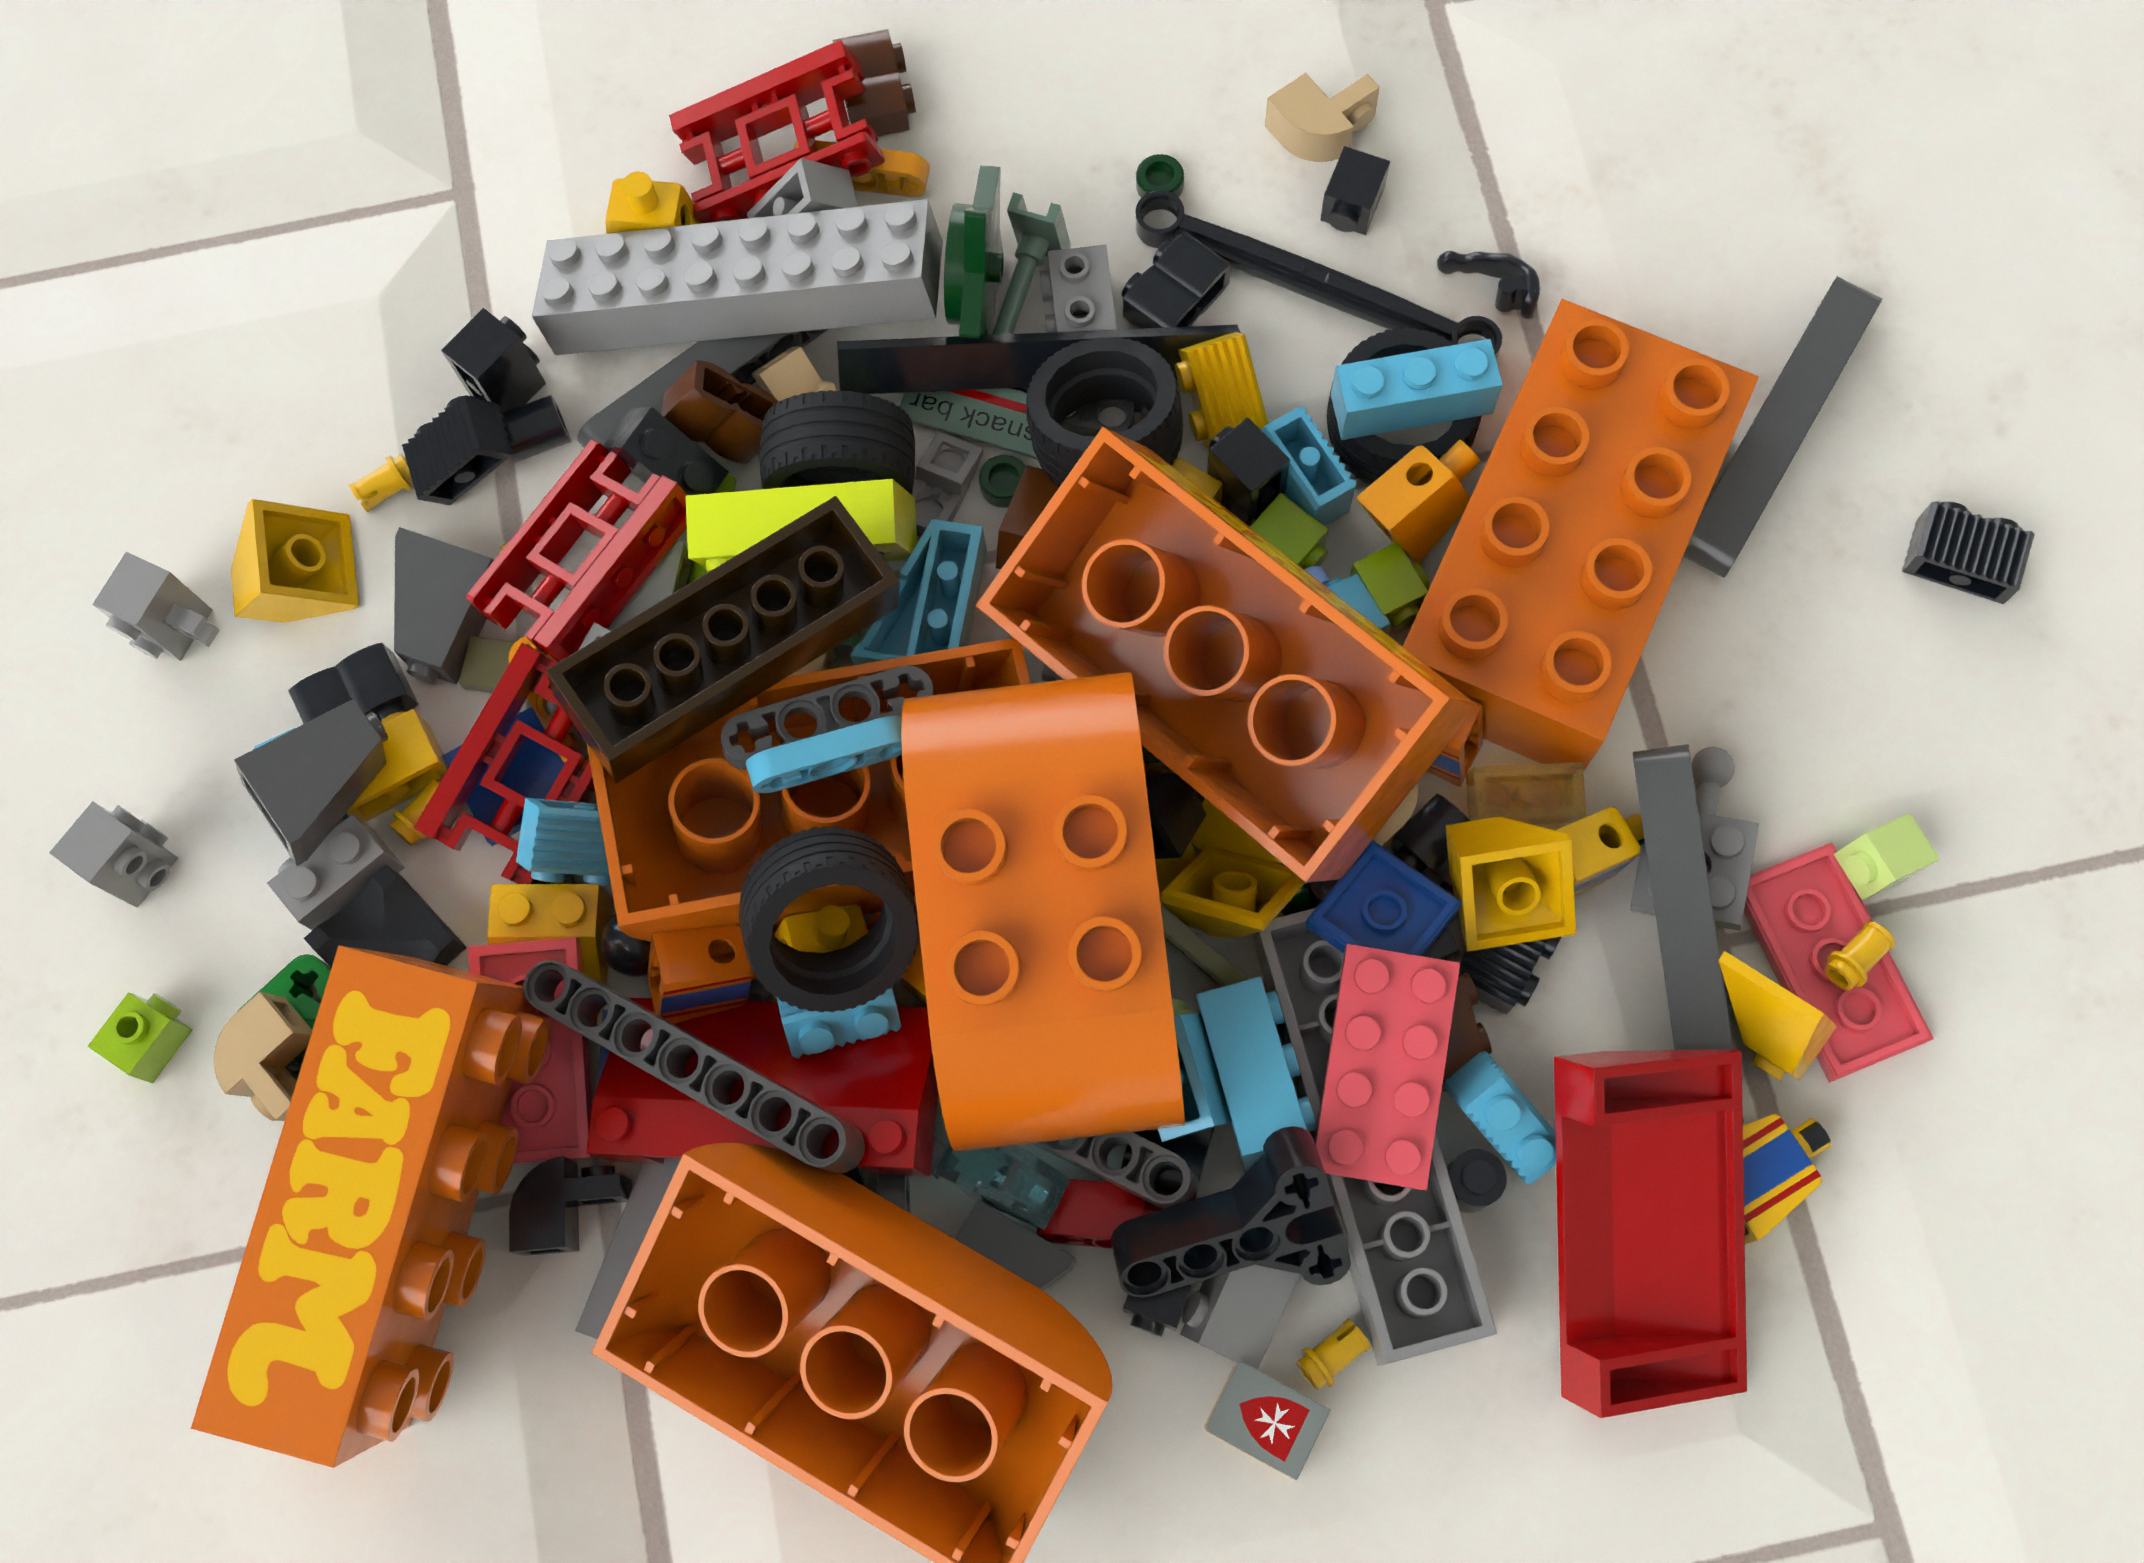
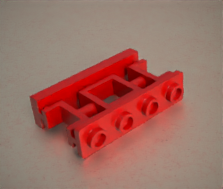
M841 39L669 115L673 132L682 140V143L679 144L681 153L694 165L707 160L712 185L691 193L692 200L695 203L693 205V213L701 223L748 219L747 213L800 158L849 170L850 177L862 176L868 173L871 168L885 162L883 151L876 143L878 141L877 134L866 119L851 125L849 124L844 100L865 92L862 83L865 79L861 64ZM825 97L828 110L809 118L806 105ZM793 123L799 147L764 162L758 138ZM833 130L838 143L818 151L815 137ZM738 135L741 148L724 155L721 142ZM746 168L750 180L732 188L729 174Z
M592 439L467 593L466 599L489 621L505 630L521 610L537 618V621L525 634V637L546 655L549 654L558 663L579 650L594 622L608 629L687 528L686 496L688 495L677 482L664 475L660 477L654 473L638 493L623 486L622 483L632 470L617 453L613 451L609 453L601 443ZM602 495L609 497L595 516L589 513ZM627 508L634 511L620 530L614 527V524ZM586 530L601 540L573 574L558 564ZM540 573L546 576L531 596L525 594ZM564 588L571 591L556 611L549 608Z
M521 643L413 829L457 851L461 850L473 829L514 852L501 874L502 877L517 884H550L551 882L531 878L532 871L526 870L516 862L519 841L509 836L524 810L525 798L528 797L502 784L500 781L525 738L528 737L567 759L544 800L587 803L595 789L590 760L580 778L577 777L587 758L562 744L573 722L553 695L545 671L557 664V662L547 658L524 643ZM541 673H543L533 692L558 706L544 732L541 733L517 719L507 737H505ZM489 764L490 766L479 784L504 797L502 805L490 825L469 813L462 812L452 829L453 824Z

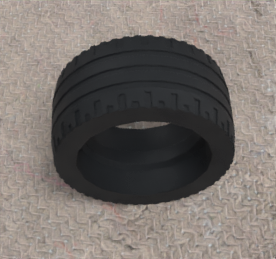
M1418 328L1389 329L1382 333H1376L1374 336L1371 335L1367 340L1361 341L1358 346H1355L1348 353L1342 364L1451 346L1454 343L1446 340L1443 336H1438L1437 333H1430L1428 330L1422 331L1418 330ZM1330 390L1327 406V428L1334 453L1340 456L1339 460L1345 464V467L1351 474L1353 473L1357 479H1361L1364 483L1371 485L1416 446L1393 444L1376 435L1341 440ZM1482 416L1454 420L1449 431L1440 438L1420 445L1427 448L1437 459L1458 439L1471 448Z
M1121 337L1090 338L1089 340L1070 344L1071 346L1064 347L1061 351L1055 352L1053 356H1050L1037 369L1036 374L1032 377V382L1029 383V390H1027V422L1037 460L1044 473L1056 485L1061 486L1096 437L1083 436L1065 430L1061 424L1067 416L1080 407L1103 399H1125L1146 407L1150 411L1146 418L1129 430L1119 432L1118 434L1148 447L1171 466L1174 464V460L1177 459L1178 452H1180L1183 435L1180 391L1171 366L1153 348H1149L1148 345L1141 344L1138 341L1122 339Z
M841 390L818 391L794 395L779 401L778 404H774L766 412L763 420L760 441L762 489L893 479L912 495L915 480V436L912 420L906 414V411L902 410L900 406H896L895 403L881 399V397L860 392Z
M834 826L833 828L822 827L818 829L815 827L807 831L806 829L802 830L797 834L793 833L789 837L781 839L777 844H773L769 850L763 852V855L756 860V864L750 868V873L747 874L745 883H743L740 895L739 922L747 958L755 975L766 990H769L774 997L777 996L780 1001H785L792 1007L796 1006L798 1009L824 1013V1011H846L849 1008L854 1009L856 1006L865 1005L870 1000L873 1001L879 995H883L887 989H891L894 986L893 984L901 979V975L907 971V966L912 962V956L915 954V947H917L918 917L910 887L904 872L891 853L882 844H879L874 838L871 839L866 834ZM832 884L859 886L879 896L883 902L881 914L868 933L845 948L825 953L798 951L780 942L772 932L774 923L786 906L807 891Z

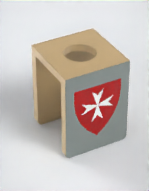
M1240 1362L1233 1367L1205 1423V1430L1284 1475L1297 1480L1331 1410L1250 1365Z

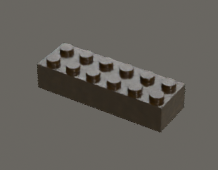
M834 496L545 671L553 695L616 784L897 609L900 580L837 496Z

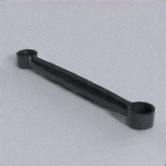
M1166 190L1151 191L1145 194L1137 203L1135 211L1136 231L1141 241L1150 247L1159 248L1166 240L1174 241L1180 234L1186 231L1237 269L1390 330L1395 328L1428 330L1430 333H1437L1438 336H1443L1446 340L1452 341L1454 345L1458 344V340L1461 337L1469 334H1476L1486 339H1491L1497 360L1502 344V334L1496 323L1486 317L1470 316L1457 323L1395 294L1299 255L1184 214L1183 203L1179 197ZM1162 209L1173 213L1177 220L1170 227L1155 229L1145 224L1143 218L1151 211Z

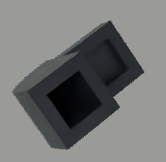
M564 1156L542 1162L521 1180L513 1194L509 1209V1252L531 1256L579 1251L578 1207L627 1202L632 1191V1179L622 1174H615V1166L585 1167L581 1169L582 1177H578L577 1162Z

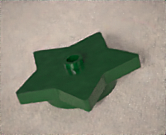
M980 165L973 204L955 203L950 214L944 264V309L947 323L960 325L959 337L980 339L982 335H992L994 330L996 295L998 285L1002 283L1004 271V253L1000 232L1001 168L996 166Z

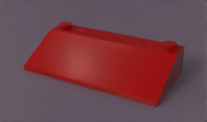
M629 998L654 1012L651 998ZM747 1001L740 1007L674 1023L856 1126L861 1131L865 1140V1152L862 1160L856 1167H861L877 1175L931 1177L938 1087L927 1007L897 1006L902 1026L898 1032L890 1030L887 1035L882 1034L872 1039L866 1038L865 1041L857 1039L854 1044L846 1042L843 1047L835 1045L832 1050L827 1049L824 1052L811 1054L810 1056L802 1054L799 1059L792 1057L782 1024L778 1002ZM652 1028L647 1030L641 1039L642 1051L651 1044L653 1038ZM609 1052L593 1096L586 1153L612 1162L664 1164V1158L681 1159L684 1153L693 1148L714 1143H746L782 1150L613 1052ZM697 1053L693 1054L686 1062V1077L692 1075L697 1068ZM743 1078L736 1081L731 1088L730 1101L732 1104L737 1102L743 1095ZM789 1104L783 1106L777 1113L776 1127L778 1131L785 1128L790 1122L792 1114ZM837 1130L829 1133L824 1139L822 1150L825 1158L832 1156L838 1149L839 1134Z
M1735 1049L1600 1051L1555 1056L1554 1089L1561 1397L1599 1418H1606L1747 1392L1742 1051Z

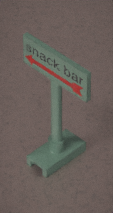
M1013 192L1007 213L1018 244L1015 252V257L1018 261L992 335L1014 333L1036 266H1042L1044 258L1048 257L1047 251L1070 249L1071 243L1061 205L1051 203L1047 216L1028 212L1023 195ZM1011 388L906 392L903 395L900 407L906 411V414L909 415L914 424L1037 460L1027 422V393Z

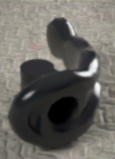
M1446 251L1437 259V267L1444 274L1460 271L1466 274L1481 273L1500 278L1495 300V307L1500 312L1521 310V316L1524 319H1531L1536 314L1540 295L1539 277L1535 269L1520 258L1510 253L1472 252L1460 254L1454 251Z

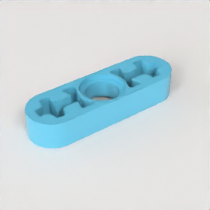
M886 716L758 752L745 762L753 791L756 793L775 792L895 758L902 754V717Z

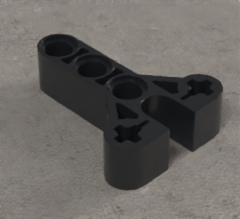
M1295 1126L1284 1127L1273 1132L1263 1145V1155L1231 1189L1121 1223L1112 1233L1111 1246L1120 1286L1124 1292L1141 1298L1154 1296L1252 1265L1298 1273L1302 1275L1305 1281L1314 1285L1332 1284L1344 1277L1351 1266V1259L1333 1206L1335 1203L1328 1179L1310 1132Z

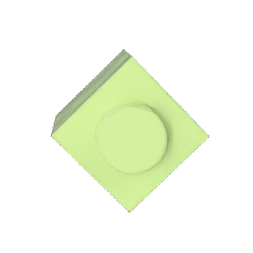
M1911 813L1866 832L1833 854L1862 901L1909 879L1940 860Z

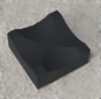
M387 865L383 866L371 877L367 885L348 905L325 922L316 926L303 938L331 968L338 945L410 956L445 966L467 948L398 872Z

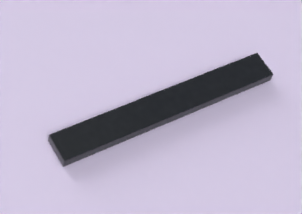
M1238 325L982 335L980 339L951 336L837 341L839 390L863 394L1029 387V383L1032 382V377L1036 374L1037 369L1050 356H1053L1055 352L1061 351L1064 347L1071 346L1070 344L1098 337H1121L1122 339H1131L1132 341L1148 345L1149 348H1153L1162 355V358L1167 360L1176 380H1178L1175 364L1182 362L1179 355L1180 349L1230 333L1241 332Z

